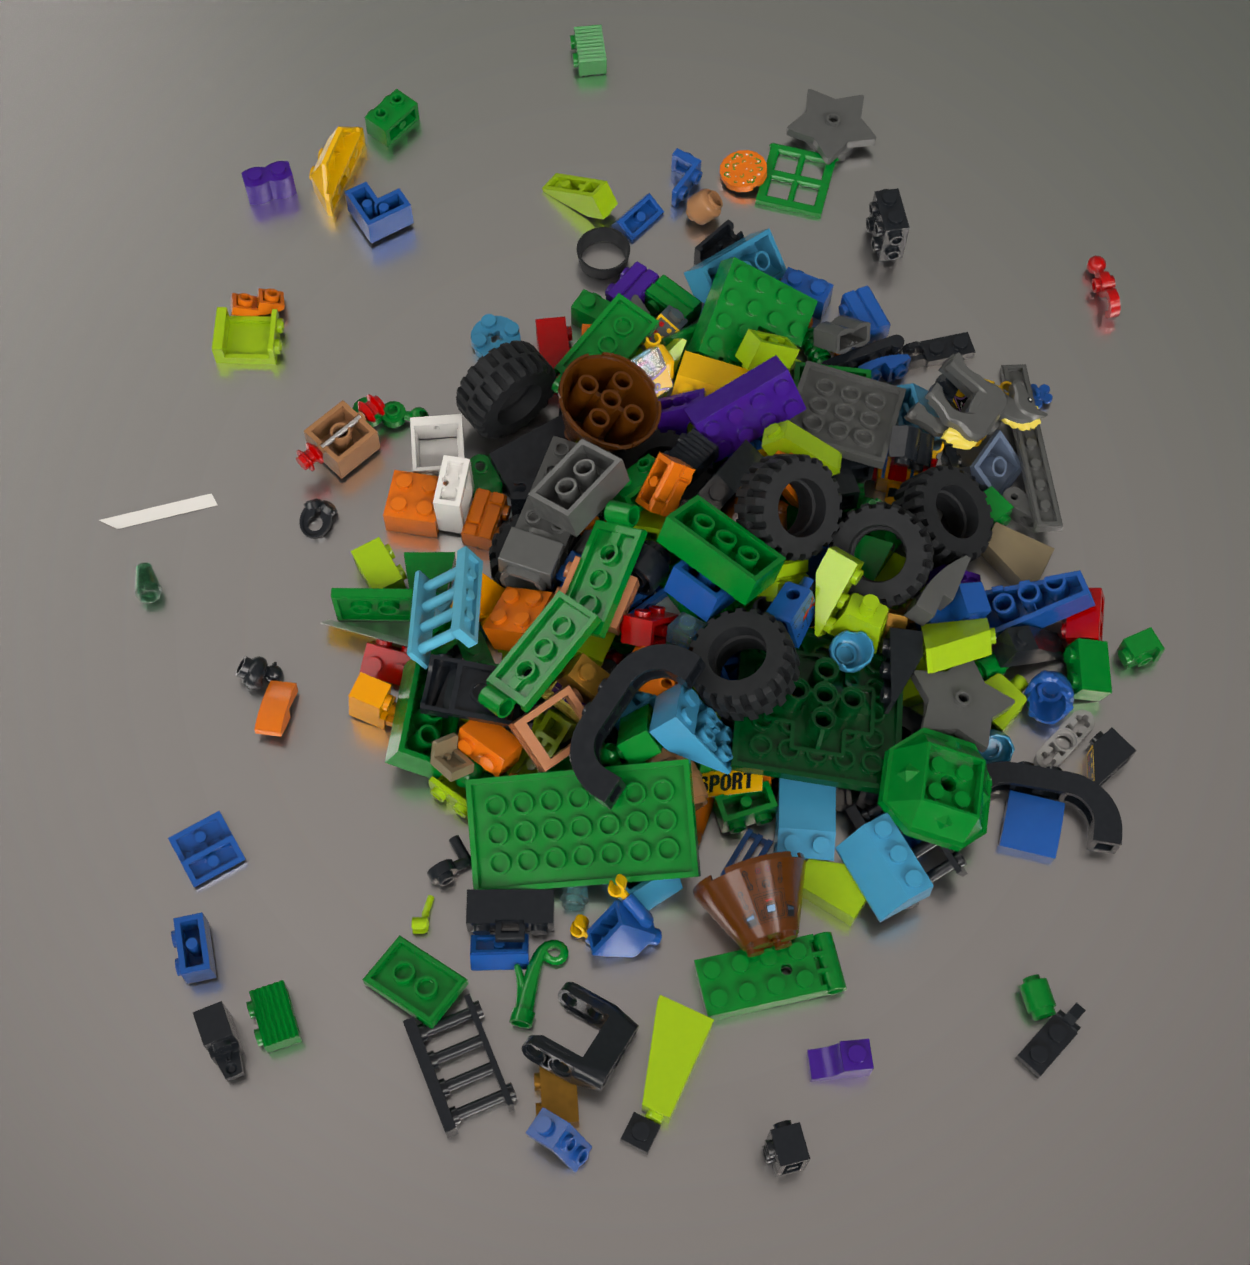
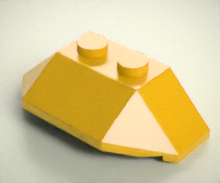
M338 126L327 139L324 148L319 150L318 161L310 170L309 179L312 181L314 192L328 216L333 217L366 144L362 127Z

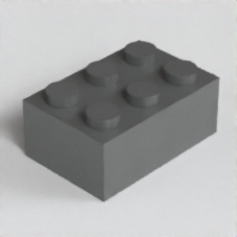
M581 439L534 487L528 496L537 516L577 537L606 507L607 503L623 489L630 479L621 458Z

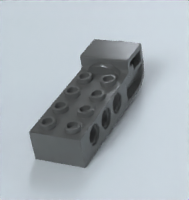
M553 436L530 492L577 443ZM529 496L515 527H511L498 557L499 572L501 573L500 581L505 587L540 591L553 590L557 583L556 574L561 566L564 565L576 536L537 516Z

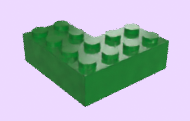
M736 257L722 260L687 351L742 367L743 363L735 355L748 329L787 337L794 345L801 347L818 301Z

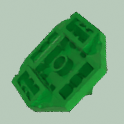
M923 727L885 752L878 805L885 813L888 812L894 823L906 836L958 852L987 833L992 780L987 771L986 760L980 755L974 743Z

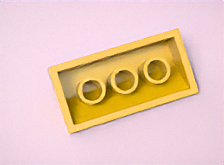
M685 350L671 396L705 388L708 396L750 370Z

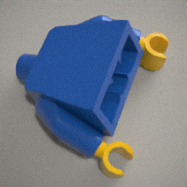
M617 874L616 884L612 880L609 882L608 893L612 897H621L623 900H616L589 929H587L589 919L585 915L578 914L571 924L570 932L572 936L577 938L584 936L586 938L585 942L590 945L592 955L632 958L637 956L648 944L658 945L662 938V932L659 928H655L654 919L650 911L644 907L632 892L629 894L625 890L627 886L626 877L622 874Z

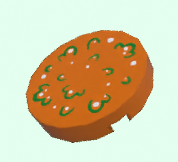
M739 150L724 158L720 165V179L722 183L726 184L729 190L735 192L752 191L754 187L761 186L767 178V163L760 154L754 151Z

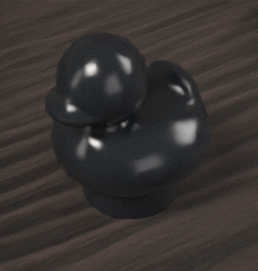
M244 656L235 675L242 678L244 686L248 689L259 690L263 687L262 680L264 677L269 683L271 680L281 681L283 671L277 666V662H273L268 666L267 660L264 657L256 656L251 659Z

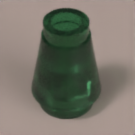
M140 563L136 566L135 595L143 603H153L160 598L162 587L152 569V565Z

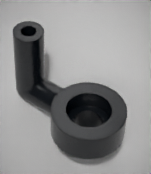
M459 835L449 839L459 859L455 861L452 859L443 860L428 870L427 875L433 885H448L455 879L454 875L458 871L471 866V856Z

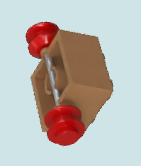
M368 394L366 396V403L358 402V413L344 400L339 402L304 430L307 442L305 443L306 450L304 452L301 450L296 451L298 455L296 457L297 463L304 470L309 469L311 471L315 470L314 463H325L341 479L381 448L378 432L366 421L375 423L376 414L381 416L385 414L383 401L376 395L373 397Z

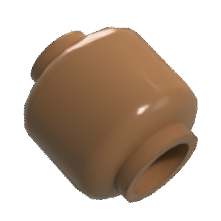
M707 188L702 189L688 198L686 214L691 221H695L697 224H707L721 214L722 199L716 191Z

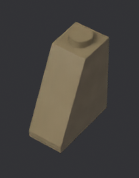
M996 522L992 529L991 540L988 542L989 545L981 556L1010 586L1017 585L1020 581L1030 580L1032 582L1040 580L1055 548Z

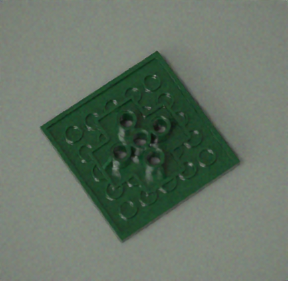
M808 628L800 647L796 648L800 659L798 667L800 675L797 682L793 681L796 686L793 693L785 696L787 701L781 707L776 705L772 708L774 712L767 716L765 713L758 715L759 719L750 720L748 717H744L743 721L733 720L731 743L733 759L730 762L731 770L879 794L885 752L902 741L903 690L889 714H884V703L880 702L883 678L879 676L883 654L879 653V647L876 654H873L871 662L863 669L853 673L843 672L839 670L837 662L829 656L828 649L835 636L826 632L825 635L817 637L815 629ZM759 649L739 651L737 680L754 674L764 663L767 652Z

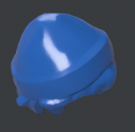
M1041 671L1030 681L1024 692L1027 698L1028 715L1041 723L1054 725L1056 722L1064 719L1074 708L1072 685L1063 674L1056 671Z

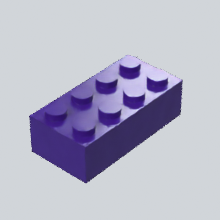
M775 355L684 409L693 428L719 446V458L714 462L716 463L732 454L745 440L750 443L762 436L764 428L773 423L789 420L807 408L789 370Z

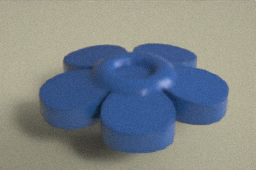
M1031 384L1034 401L1038 409L1042 407V403H1051L1053 396L1049 394L1050 387L1048 385L1042 384L1038 388L1036 384Z

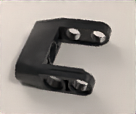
M566 982L558 993L559 1001L563 1004L564 1008L601 1030L583 1057L544 1035H530L522 1045V1052L527 1059L565 1081L601 1092L632 1043L639 1025L615 1004L574 982ZM567 993H569L570 995L574 996V997L576 998V1000H575V999H572L570 996H568Z

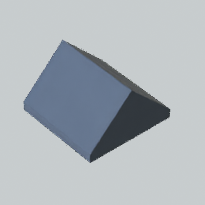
M1001 430L994 432L970 466L971 476H975L981 491H985L992 486L1002 496L1004 491L1012 486L1022 471L1019 457Z

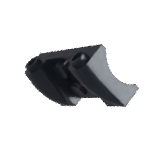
M431 654L420 704L421 714L447 719L448 716L504 726L505 729L511 730L508 725L526 712L516 703L512 712L507 717L499 718L479 703V694L487 686L486 680L497 666L456 659L447 654ZM526 670L524 676L529 675L532 670ZM534 719L527 723L531 730Z

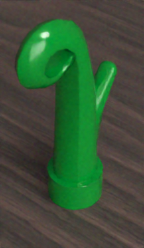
M549 940L538 946L530 959L525 975L519 964L514 965L517 991L515 1007L512 1009L509 1020L512 1025L525 1029L532 1028L535 1018V1000L543 961L551 965L563 964L567 960L569 953L567 946L563 942ZM557 950L560 952V955L553 957L548 952Z

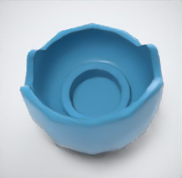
M848 630L835 636L828 649L830 658L837 662L839 670L849 673L858 672L867 666L875 652L873 641L865 632H851Z
M991 729L989 745L985 752L979 751V753L986 760V764L999 761L1010 762L1015 748L1008 735Z

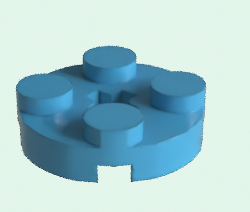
M486 314L481 318V321L475 324L471 331V344L479 358L487 355L489 350L500 347V344L510 343L514 340L521 341L519 325L503 316ZM499 336L502 340H497L494 343L491 337Z

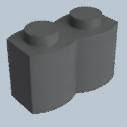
M846 315L838 316L832 322H822L814 328V346L837 354H844L851 350L852 347H862L870 341L871 323Z

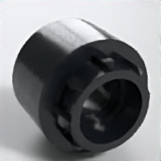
M652 540L644 541L631 576L638 578L640 584L637 592L646 596L652 595L670 575L671 557L660 544Z

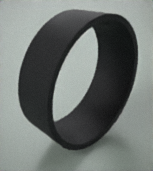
M598 227L587 231L580 237L577 243L576 250L580 266L587 275L596 279H611L620 275L626 268L630 255L628 239L618 230L609 227ZM610 242L622 249L625 259L616 267L597 269L586 264L582 259V254L593 243Z

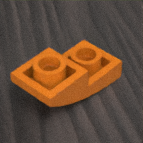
M259 288L257 296H251L247 293H232L231 315L236 316L272 314V309H278L279 312L284 310L285 306L284 292L271 288Z
M270 681L256 719L255 734L282 736L291 718L289 709L298 693L297 683Z

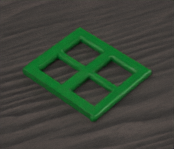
M771 143L769 145L771 149L766 162L767 178L759 186L755 204L821 218L835 163L839 159L836 158L831 164L827 165L818 152ZM779 154L799 158L795 174L774 170ZM805 159L825 164L821 180L801 176ZM772 179L792 183L787 200L767 195ZM798 185L818 189L814 205L794 201Z

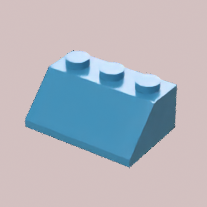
M888 812L862 825L835 847V850L879 922L930 896L934 885Z

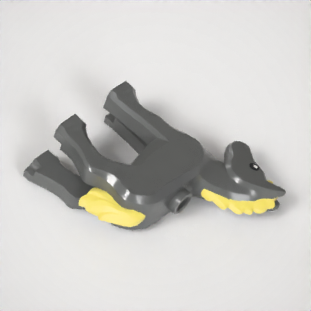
M958 352L947 358L938 371L968 398L961 411L954 409L944 396L943 387L936 382L930 387L925 398L929 400L928 404L936 411L939 418L930 414L925 406L919 402L910 408L904 418L918 425L930 435L946 440V443L952 444L953 448L970 450L978 441L987 434L991 435L999 427L1000 424L997 420L1002 421L1006 425L1008 424L1013 429L1018 428L1021 431L1030 430V428L1035 429L1041 423V418L1048 416V414L1038 410V406L1029 396L1023 382L1018 380L1012 382L1009 386L1008 396L1001 388L970 370L964 362V357Z

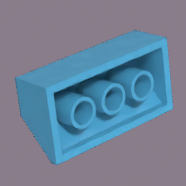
M770 228L747 235L685 271L684 275L693 296L705 304L722 260L736 257L777 280L783 277L787 269Z

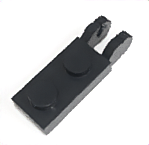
M968 332L920 342L915 341L904 345L902 348L903 354L914 355L911 356L909 364L911 369L941 365L952 354L955 355L958 352L964 357V360L973 358L976 353Z

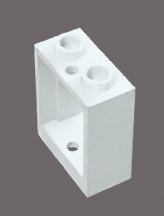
M462 414L410 418L413 473L439 476L441 466L421 467L419 439L457 437L458 457L465 458Z
M448 455L443 456L433 500L438 530L455 533L462 532L475 488L470 459Z

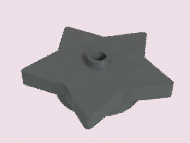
M808 89L806 112L792 122L786 131V135L805 141L812 150L820 154L827 165L831 164L839 155L849 152L854 147L875 145L876 142L875 134L861 118L864 95L834 99L815 90Z
M974 660L954 666L947 672L938 671L928 674L925 670H915L911 676L912 682L924 701V715L920 729L925 727L974 743L980 752H985L989 745L991 722L1008 711L1015 703L1014 699L984 682Z

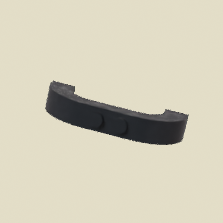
M651 645L629 654L615 667L608 678L602 680L598 687L597 695L592 702L590 701L585 705L582 711V717L576 725L570 745L573 771L581 785L597 802L611 810L627 786L619 776L603 767L600 753L603 742L637 691L645 683L658 678L674 680L691 690L706 667L701 656L677 645Z
M999 761L986 764L987 771L992 780L991 794L999 792L1009 793V790L1069 804L1076 808L1086 820L1088 827L1087 849L1115 854L1122 845V820L1119 810L1111 796L1093 780L1077 773L1062 771L1061 768L1056 766L1039 767L1027 761L1018 763Z

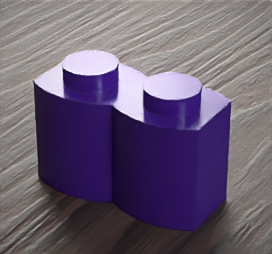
M289 161L273 162L266 167H252L241 173L250 205L265 204L272 199H286L297 193Z

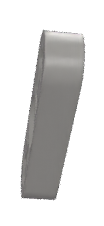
M1086 710L1073 712L1038 750L1033 760L1034 766L1045 768L1048 766L1060 767L1094 728L1095 719L1093 715ZM1084 720L1086 722L1085 726H1081L1075 733L1073 729L1077 722ZM1059 736L1068 737L1072 744L1071 747L1063 748L1059 746L1057 738ZM1053 750L1056 755L1051 763L1043 764V759L1047 758Z

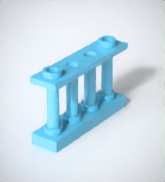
M467 546L457 550L456 567L430 580L420 570L415 572L407 655L424 669L429 667L431 650L454 639L460 640L468 648L478 644L483 561ZM455 580L453 588L436 596L437 588ZM453 600L452 608L434 616L436 608ZM452 620L450 629L432 637L433 629Z

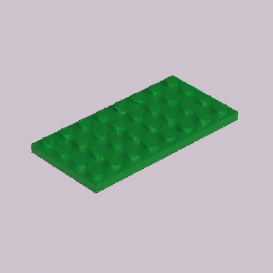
M691 759L604 767L619 776L627 785L611 810L597 802L578 781L573 770L465 780L473 889H550L609 884L610 880L616 883L617 874L625 876L627 882L700 877Z

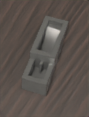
M966 555L942 569L914 597L904 616L924 626L935 616L937 609L941 611L952 602L971 558Z

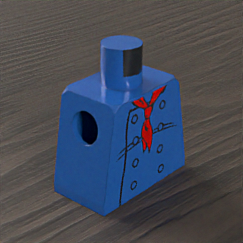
M806 576L802 577L799 585L790 581L786 582L766 611L773 615L776 621H781L796 648L800 647L815 616L813 592L816 581Z

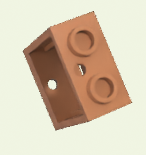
M570 685L561 688L532 708L528 713L523 714L508 725L539 772H546L570 755L571 743L552 757H549L527 723L562 698L566 699L580 720L584 709L582 705L584 700L576 688L572 689Z

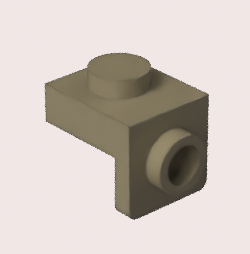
M455 733L434 740L431 749L430 764L450 782L473 773L475 764L457 749L458 735Z

